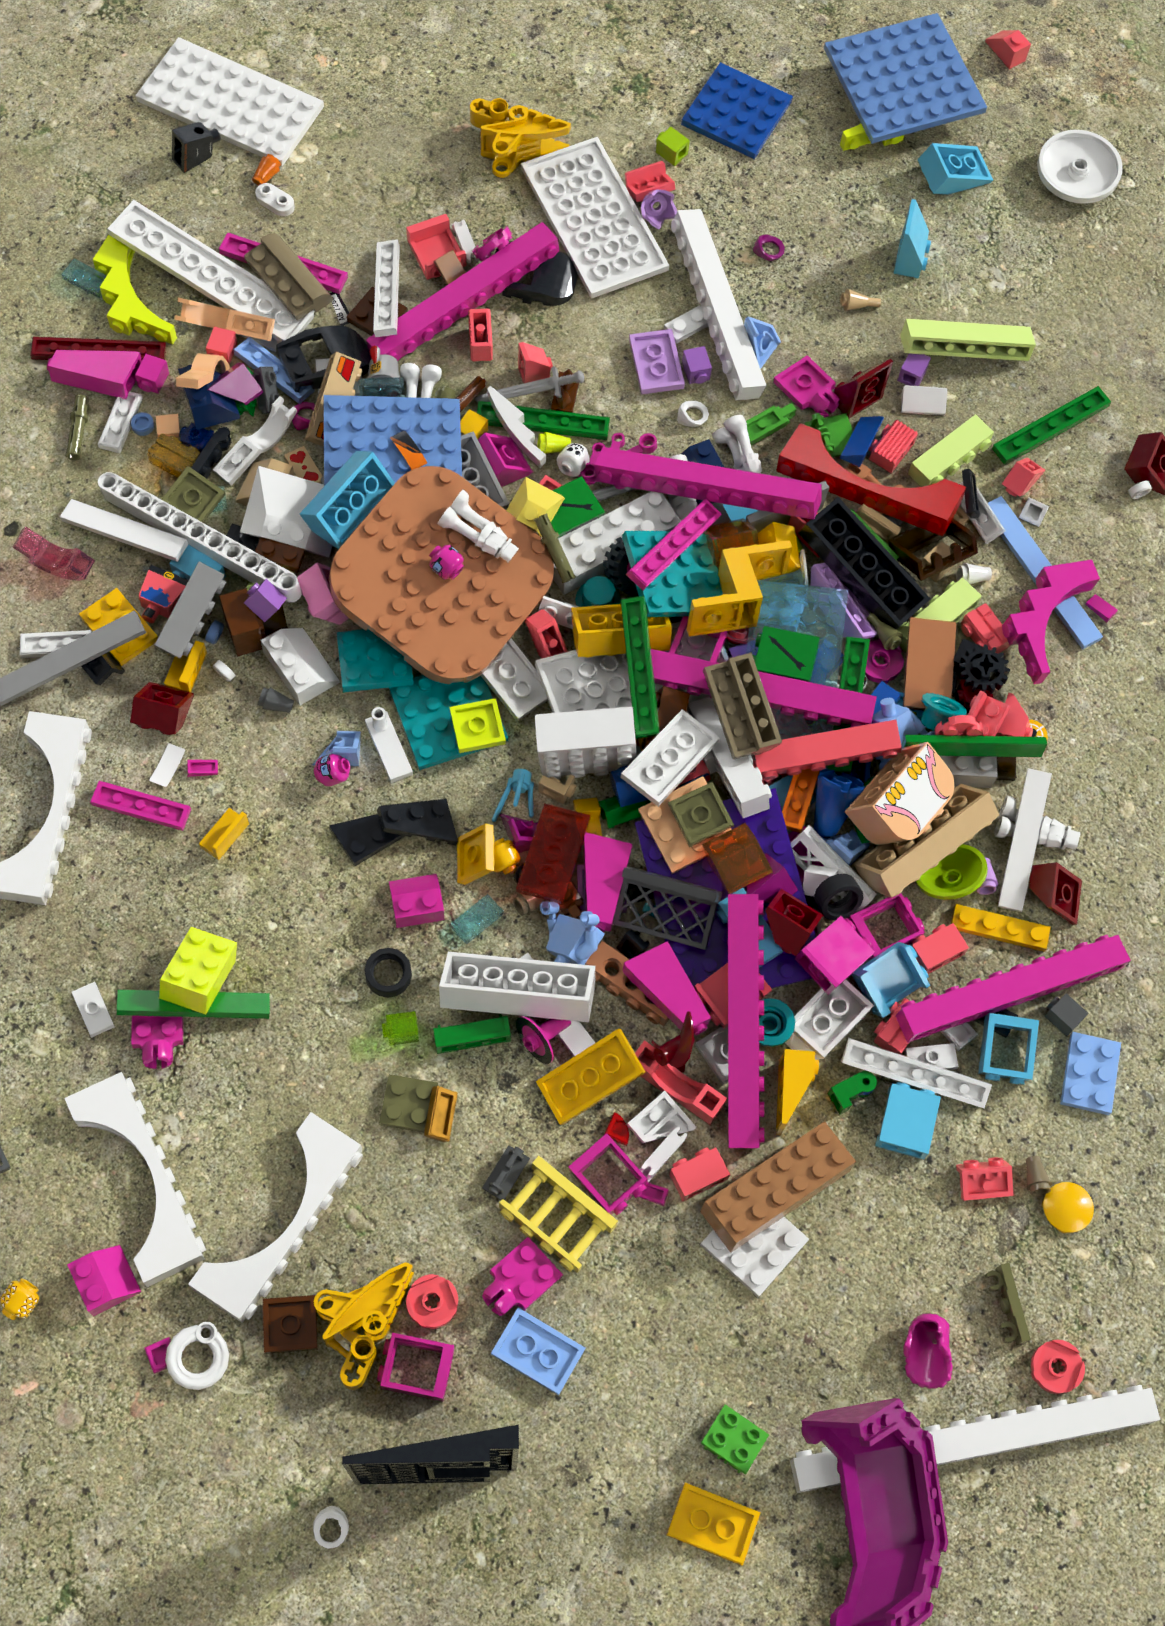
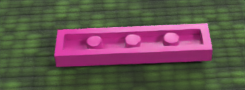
M98 781L90 801L96 807L181 831L184 830L191 812V807L188 805L103 781Z

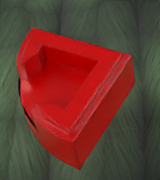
M614 1112L605 1134L607 1133L613 1141L627 1146L629 1141L628 1127L624 1119Z

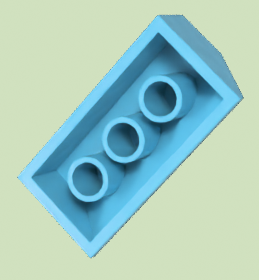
M356 451L302 510L300 516L312 532L339 550L395 482L373 451Z

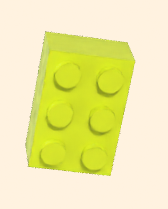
M191 927L160 978L159 999L206 1015L236 962L237 942Z

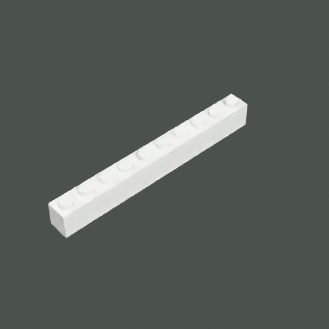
M701 209L678 210L674 220L671 222V229L675 233L678 249L681 250L684 265L687 267L690 275V282L694 285L697 301L700 302L703 309V317L707 320L709 334L714 340L716 353L720 357L723 372L726 374L729 382V389L733 393L735 401L759 399L766 387V383Z

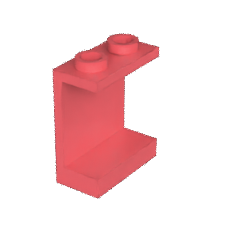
M728 963L703 982L697 983L694 986L703 1005L705 1004L710 1010L709 1015L712 1022L716 1026L720 1024L723 1028L728 1025ZM765 980L764 990H759V1000H762L772 991Z

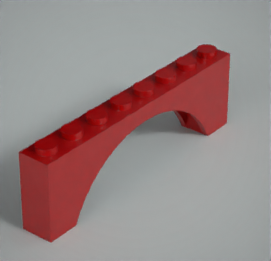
M801 423L781 451L776 472L796 480L813 483L826 481L829 486L828 492L860 505L864 504L878 512L940 536L944 535L960 507L966 486L947 479L916 488L889 487L864 480L844 469L830 456L823 444L819 430Z

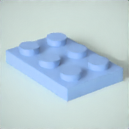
M1077 1032L1070 1034L1061 1105L1105 1115L1112 1113L1121 1042Z
M517 1308L492 1350L491 1355L559 1396L585 1351V1347L522 1309Z

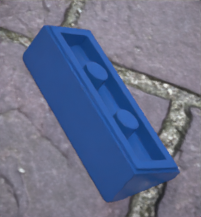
M861 417L840 459L860 467L881 427L884 417Z

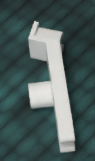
M465 220L461 222L455 221L451 226L457 236L461 249L466 253V261L471 263L472 257L475 261H478V258L472 252L475 245Z
M680 1127L675 1128L639 1169L648 1179V1182L687 1138V1133H684L682 1136L677 1135Z

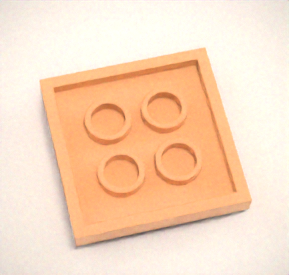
M703 776L674 790L659 807L651 802L638 809L671 874L737 842V838L730 828L689 848L668 802L706 785L707 783Z

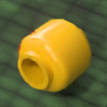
M501 838L494 842V872L499 873L503 871L504 875L514 871L516 868L515 864L520 861V855L511 840Z

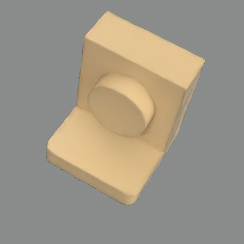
M570 774L565 785H563L560 780L543 775L539 782L538 792L564 804L567 797L572 798L577 785L574 784L575 776Z

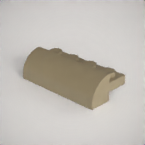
M271 233L260 238L261 244L244 255L247 263L297 321L312 310L318 312L333 301V297L278 234Z
M752 653L732 657L726 662L704 667L703 673L732 759L752 754L755 756L779 746L782 740Z

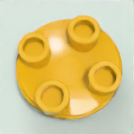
M1061 1182L1050 1188L1051 1191L1046 1193L1042 1201L1044 1214L1049 1223L1061 1233H1074L1083 1230L1091 1222L1094 1213L1093 1202L1088 1192L1081 1186L1071 1182Z

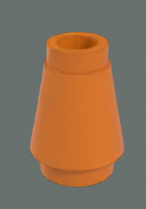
M267 154L266 157L263 156L252 181L258 186L267 183L280 171V161L271 154Z

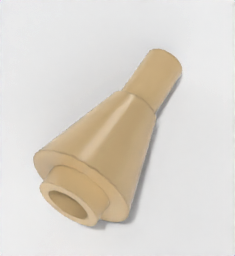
M846 289L845 293L841 295L840 304L845 311L867 306L880 307L881 299L871 298Z

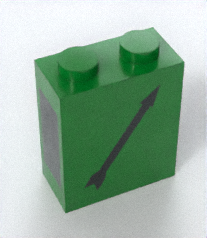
M582 476L552 490L565 498L551 521L554 531L559 534L558 538L605 515L604 509Z
M764 626L762 634H757L755 647H758L757 655H752L757 670L763 673L811 682L820 637Z

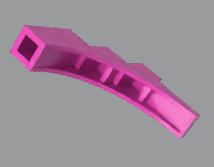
M1093 560L1043 567L1035 578L1038 589L1027 590L1019 601L1021 613L1010 614L1002 625L1003 635L1007 638L1009 645L1018 644L1019 653L1023 656L1027 674L1031 677L1033 684L1042 683L1050 674L1045 652V632L1053 609L1071 596L1091 591L1100 580Z

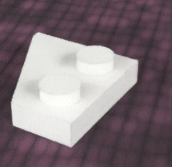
M665 1090L626 1124L642 1143L666 1138L677 1127H680L678 1134L693 1131L696 1128Z

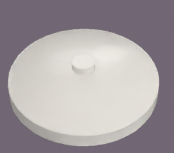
M1068 130L1060 132L1046 141L1041 149L1037 168L1041 181L1054 195L1069 202L1085 204L1103 200L1116 189L1122 175V160L1116 148L1102 136L1085 130Z

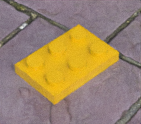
M115 588L80 612L79 616L93 632L133 612L135 609L118 588ZM138 612L137 614L146 633L109 651L121 666L152 646L158 639L157 634Z

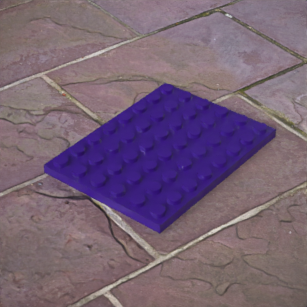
M776 788L770 789L772 798H769L770 809L746 818H742L733 799L722 801L734 824V827L731 829L737 838V842L674 874H671L644 821L635 822L646 870L649 872L722 891V901L728 897V894H733L741 888H744L747 893V869L767 853L784 866L797 887L798 891L792 896L807 904ZM655 890L652 892L656 906L665 901L660 891ZM667 894V896H668L669 898H671L672 896H674V895H671V894ZM677 897L671 901L677 913L688 908L684 898ZM690 900L692 905L696 903V901ZM764 902V915L762 917L770 927L765 911L770 903ZM701 903L694 907L701 920L709 915L711 905ZM668 904L657 909L663 922L674 916ZM691 910L680 916L686 929L697 923ZM717 913L715 914L706 950L664 939L665 942L668 941L693 987L697 983L703 982L728 963V923L723 924ZM676 919L665 925L672 935H677L683 931ZM698 925L688 932L693 941L702 943L704 933ZM815 931L812 932L802 949L816 938ZM683 934V935L680 936V937H682V938H686V939H687V937L685 936V934ZM785 951L759 968V973L764 975V980L771 989L813 978L795 960V955Z

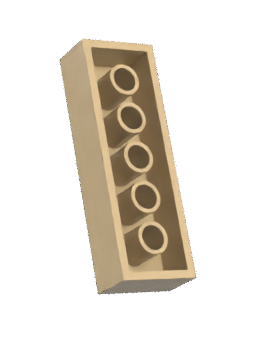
M964 784L958 785L954 788L951 799L944 806L943 813L929 824L930 828L928 831L912 840L877 846L854 864L859 876L876 892L891 898L899 895L905 887L919 880L922 874L936 867L939 861L947 855L954 853L960 845L971 840L977 832L991 825L992 821L1000 816L990 793Z

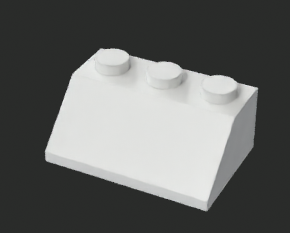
M303 628L280 629L261 640L263 653L299 705L306 703L340 683Z

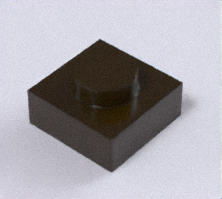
M997 757L996 780L1015 781L1017 778L1016 757Z

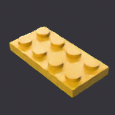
M616 1029L538 1079L536 1083L560 1125H564L646 1072L622 1030Z

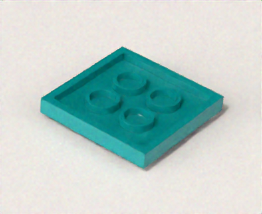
M362 629L337 632L343 693L414 685L411 665L404 661L402 654L372 631Z

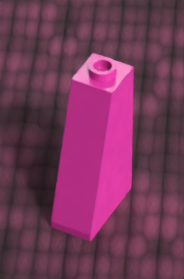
M56 350L53 357L48 360L47 370L52 382L127 399L128 393L136 382L135 374L142 360L140 352Z
M585 832L583 847L586 911H591L592 914L598 915L600 921L595 927L602 932H611L624 879L622 874L624 867H628L633 844Z
M668 941L624 962L622 969L624 975L680 1030H682L687 1011L691 1012L694 1035L707 1030L711 1017Z

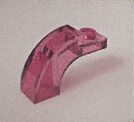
M24 527L13 545L14 549L29 558L28 562L52 575L68 580H85L95 562L93 558L78 548L66 549L54 545L28 527Z

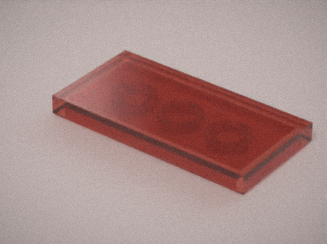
M544 803L516 887V892L559 904L564 903L591 815Z

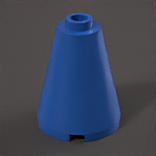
M831 769L821 770L818 775L813 826L814 830L822 838L826 839L836 836L848 817L845 811L865 789L864 783L858 778L842 772L841 776L834 775L835 770Z

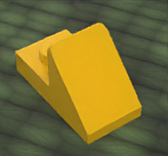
M597 798L573 800L576 829L580 833V845L584 844L585 832L602 836L601 811Z

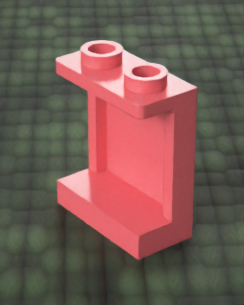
M447 214L406 227L407 241L427 280L441 276L433 261L451 250H454L462 267L467 266L466 253L464 250L461 251L450 230Z

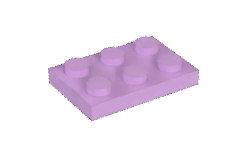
M672 329L630 334L629 343L641 395L684 389L685 383Z

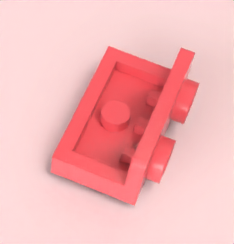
M663 161L625 173L626 188L636 202H642L644 197L653 190H667L669 192L675 190V182L666 174Z

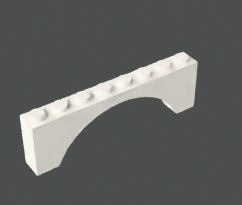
M29 711L24 735L27 741L44 755L51 766L54 780V796L45 824L35 838L17 854L0 862V899L46 905L47 898H51L53 893V883L51 882L53 875H57L59 861H57L59 852L62 853L64 849L63 834L64 830L69 828L70 816L68 814L70 808H73L75 804L74 790L75 786L80 784L81 773L79 770L81 764H84L86 760L85 746L86 742L89 743L91 740L92 730L89 728L86 719Z
M120 1072L64 1099L78 1127L99 1128L120 1136L141 1153L150 1168L156 1192L155 1216L146 1242L133 1259L146 1287H149L205 1260L202 1252L206 1251V1248L200 1236L195 1238L192 1231L196 1227L190 1213L185 1215L182 1208L186 1204L180 1190L175 1192L172 1183L176 1180L170 1167L165 1169L162 1162L166 1158L160 1144L155 1146L152 1137L156 1136L150 1122L145 1124L142 1115L146 1114L142 1102L140 1099L137 1101L134 1099L132 1093L136 1091L130 1077L126 1079L123 1073Z
M310 1112L296 1132L306 1158L307 1182L301 1206L291 1224L276 1241L250 1257L227 1263L204 1262L188 1284L195 1292L241 1323L245 1319L249 1320L258 1308L255 1304L261 1296L266 1297L273 1286L271 1281L276 1274L280 1276L288 1265L287 1258L292 1252L295 1254L300 1249L304 1241L301 1239L307 1230L309 1232L313 1230L319 1220L317 1218L319 1212L329 1207L334 1198L331 1196L336 1188H342L348 1179L346 1174L351 1167L355 1168L363 1157V1154H361L362 1147L359 1143L312 1112Z

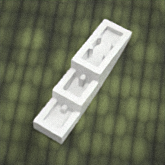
M489 386L487 389L488 398L501 424L522 452L541 468L546 463V454L534 445L535 434L522 424L524 422V413L493 387Z

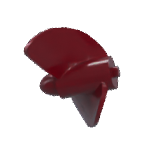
M690 1011L686 1013L680 1035L662 1045L655 1043L653 1040L651 1041L652 1046L655 1047L653 1054L657 1063L661 1066L670 1064L682 1073L685 1072V1064L690 1059L695 1042Z

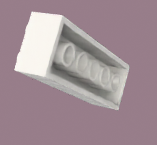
M651 491L558 538L576 578L562 583L554 564L553 580L563 595L581 587L588 579L605 574L604 570L607 568L603 566V560H607V557L604 555L606 551L610 552L611 548L609 546L611 543L616 544V539L622 538V534L625 531H671L681 520L662 493Z
M448 952L439 984L440 1008L589 1022L595 991V966Z

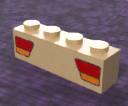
M335 352L330 356L304 440L324 447V395L355 396L353 387L355 381L358 382L362 373V369L359 368L361 361L339 352Z

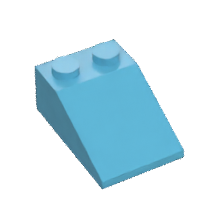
M932 143L917 159L933 194L949 195L989 184L993 181L977 146Z
M911 199L900 238L894 273L919 278L921 270L925 271L928 258L924 257V255L929 253L931 240H928L929 229L915 199Z

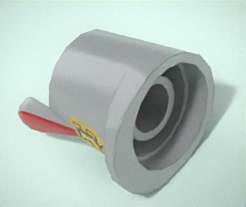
M374 345L369 351L372 359L369 364L368 377L365 379V388L374 396H396L401 391L398 361L393 356L380 355V348Z

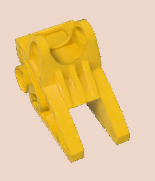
M478 98L470 103V122L473 126L481 129V156L494 159L492 172L499 178L508 177L521 162H526L570 146L569 144L552 139L569 134L571 130V123L542 114L533 109L528 110L527 107L515 105L508 109V103L501 98L493 99L491 102ZM517 114H521L522 117L519 116V118H516L515 115L517 116ZM499 165H504L507 167V170L501 172L496 168Z
M404 1262L389 1269L369 1284L349 1293L325 1289L316 1294L314 1307L319 1317L330 1323L322 1338L327 1347H332L346 1358L340 1372L341 1381L346 1388L356 1390L365 1383L369 1371L377 1359V1350L374 1342H380L386 1338L391 1328L390 1325L393 1323L398 1308L404 1299L405 1291L408 1290L413 1279V1265ZM323 1295H330V1296H326V1297H323L322 1299H320V1297L323 1296ZM333 1302L331 1308L326 1310L321 1308L323 1303ZM376 1322L381 1324L379 1329L375 1327V1330L370 1329L371 1324L374 1326ZM363 1328L365 1335L358 1334L356 1331ZM344 1339L351 1345L350 1351L348 1352L338 1342ZM360 1348H371L367 1355H358ZM354 1358L359 1365L357 1369L359 1379H353L352 1382H349L347 1373L354 1372L356 1367L355 1363L352 1362Z

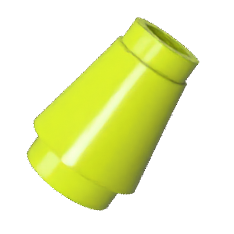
M549 432L539 433L537 448L545 454L561 452L571 443V438Z

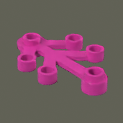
M622 433L612 435L610 448L620 450L625 445V436ZM651 433L643 434L639 438V445L627 451L651 454L657 449V438ZM601 442L595 443L592 446L590 462L586 464L584 470L578 475L584 478L587 485L596 483L594 464L601 452L596 450L605 447ZM614 485L616 489L625 488L624 486Z

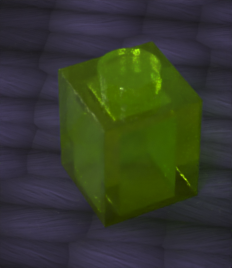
M416 1011L386 1015V1023H382L383 1038H388L389 1046L419 1042Z

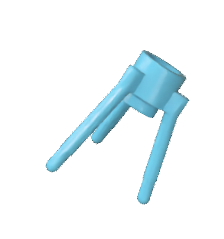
M515 769L512 778H508L507 787L495 810L492 822H496L511 788L515 791L514 807L518 805L520 794L528 790L529 817L532 818L534 816V782L531 781L532 773L530 771Z

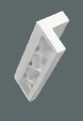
M810 825L791 842L792 848L799 841L807 848V856H799L793 850L796 863L804 871L812 865V861H820L824 867L839 869L838 874H848L856 880L863 891L864 899L855 913L861 911L876 896V893ZM849 890L836 894L832 900L834 902L840 901L847 895Z

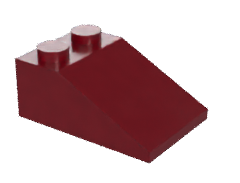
M890 358L863 372L859 371L852 379L847 382H841L835 387L834 393L840 399L838 401V409L843 414L847 413L848 419L883 398L893 360Z

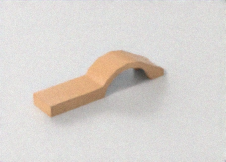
M178 297V302L183 303L181 315H175V320L210 328L215 326L235 331L236 334L271 341L275 319Z
M198 353L194 358L191 370L176 377V387L199 389L213 381L216 365H221L222 373L230 369V365L223 356Z

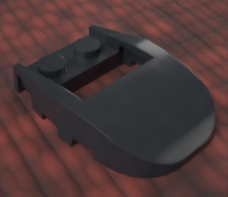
M558 252L553 258L546 260L535 269L531 285L513 282L502 291V296L508 298L513 296L522 299V303L531 304L532 301L542 302L546 306L565 304L572 298L578 279L574 263L566 254Z
M346 326L317 327L304 330L276 344V353L295 392H300L299 387L311 385L312 389H320L326 369L312 373L301 351L300 346H302V343L309 340L317 341L322 338L330 355L339 352L361 361L359 368L362 369L361 376L369 371V364L372 358L362 336Z

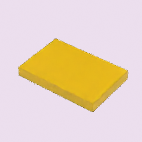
M684 1483L666 1536L743 1566L761 1512L691 1484Z

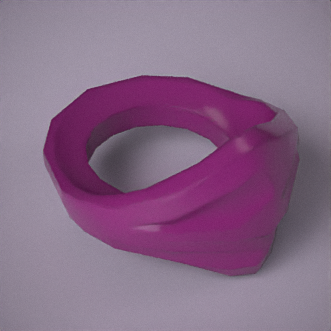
M768 234L759 236L753 247V252L767 261L779 259L785 250V246L779 238ZM769 242L777 245L779 253L769 255L764 251L762 245Z

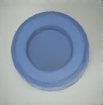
M147 413L134 415L131 419L132 430L139 436L149 435L154 430V421L151 415Z
M215 620L207 632L205 641L216 644L223 632L224 624Z

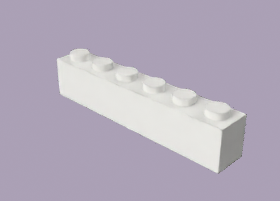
M710 696L688 703L689 715L719 737V742L713 747L711 753L714 756L716 770L742 818L770 809L769 798H772L770 788L767 784L764 785L762 783V775L759 768H754L752 765V756L748 755L732 759L716 708Z

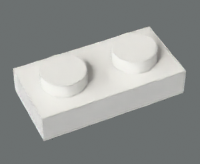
M700 305L664 324L665 330L672 329L676 344L708 327Z

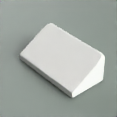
M905 385L901 393V413L945 416L947 388Z

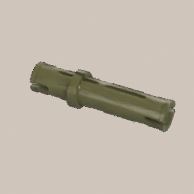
M82 394L75 395L73 412L70 413L71 427L65 455L70 460L80 459L85 423L88 422L87 407L89 397L87 398L86 395Z
M546 513L539 516V518L533 519L542 536L541 542L542 544L545 543L562 583L576 578L558 540L559 534L554 531L548 514Z

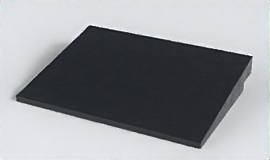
M519 1424L343 1456L342 1465L355 1485L490 1482V1471L517 1470Z

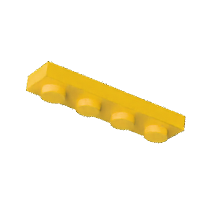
M959 904L954 906L951 924L954 923L960 932L1043 952L1047 949L1051 928L1050 926Z

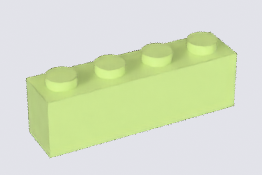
M975 414L913 461L908 475L920 487L937 483L948 475L953 476L962 464L970 463L979 451L984 452L990 447L994 431Z
M962 577L956 583L952 581L945 588V592L941 596L935 595L929 601V606L925 609L920 608L912 618L950 621L957 624L967 613L978 606L982 595ZM909 622L903 623L897 629L903 634L902 642L899 646L906 653Z

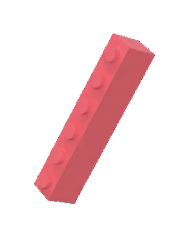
M890 720L783 739L779 746L755 755V760L762 777L765 780L777 778L778 774L797 775L806 769L821 771L828 765L835 764V767H844L849 765L851 761L859 760V763L873 761L874 757L894 758L897 756V753H901L902 746L897 720Z

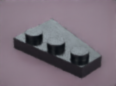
M447 799L383 805L377 809L382 832L407 837L414 835L434 842L436 840L446 841L447 844L455 846L458 843Z
M378 814L329 825L331 832L354 866L405 837L382 832Z

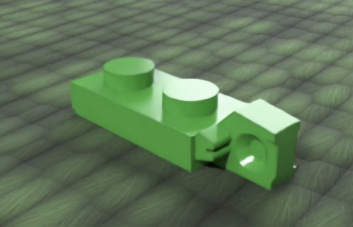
M792 403L783 408L772 406L747 420L750 444L753 445L789 424L790 419L795 416L797 410Z

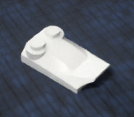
M847 980L842 982L829 995L821 988L794 1016L795 1029L785 1044L791 1050L815 1051V1060L824 1059L864 1019L866 1014L874 1007V1004Z

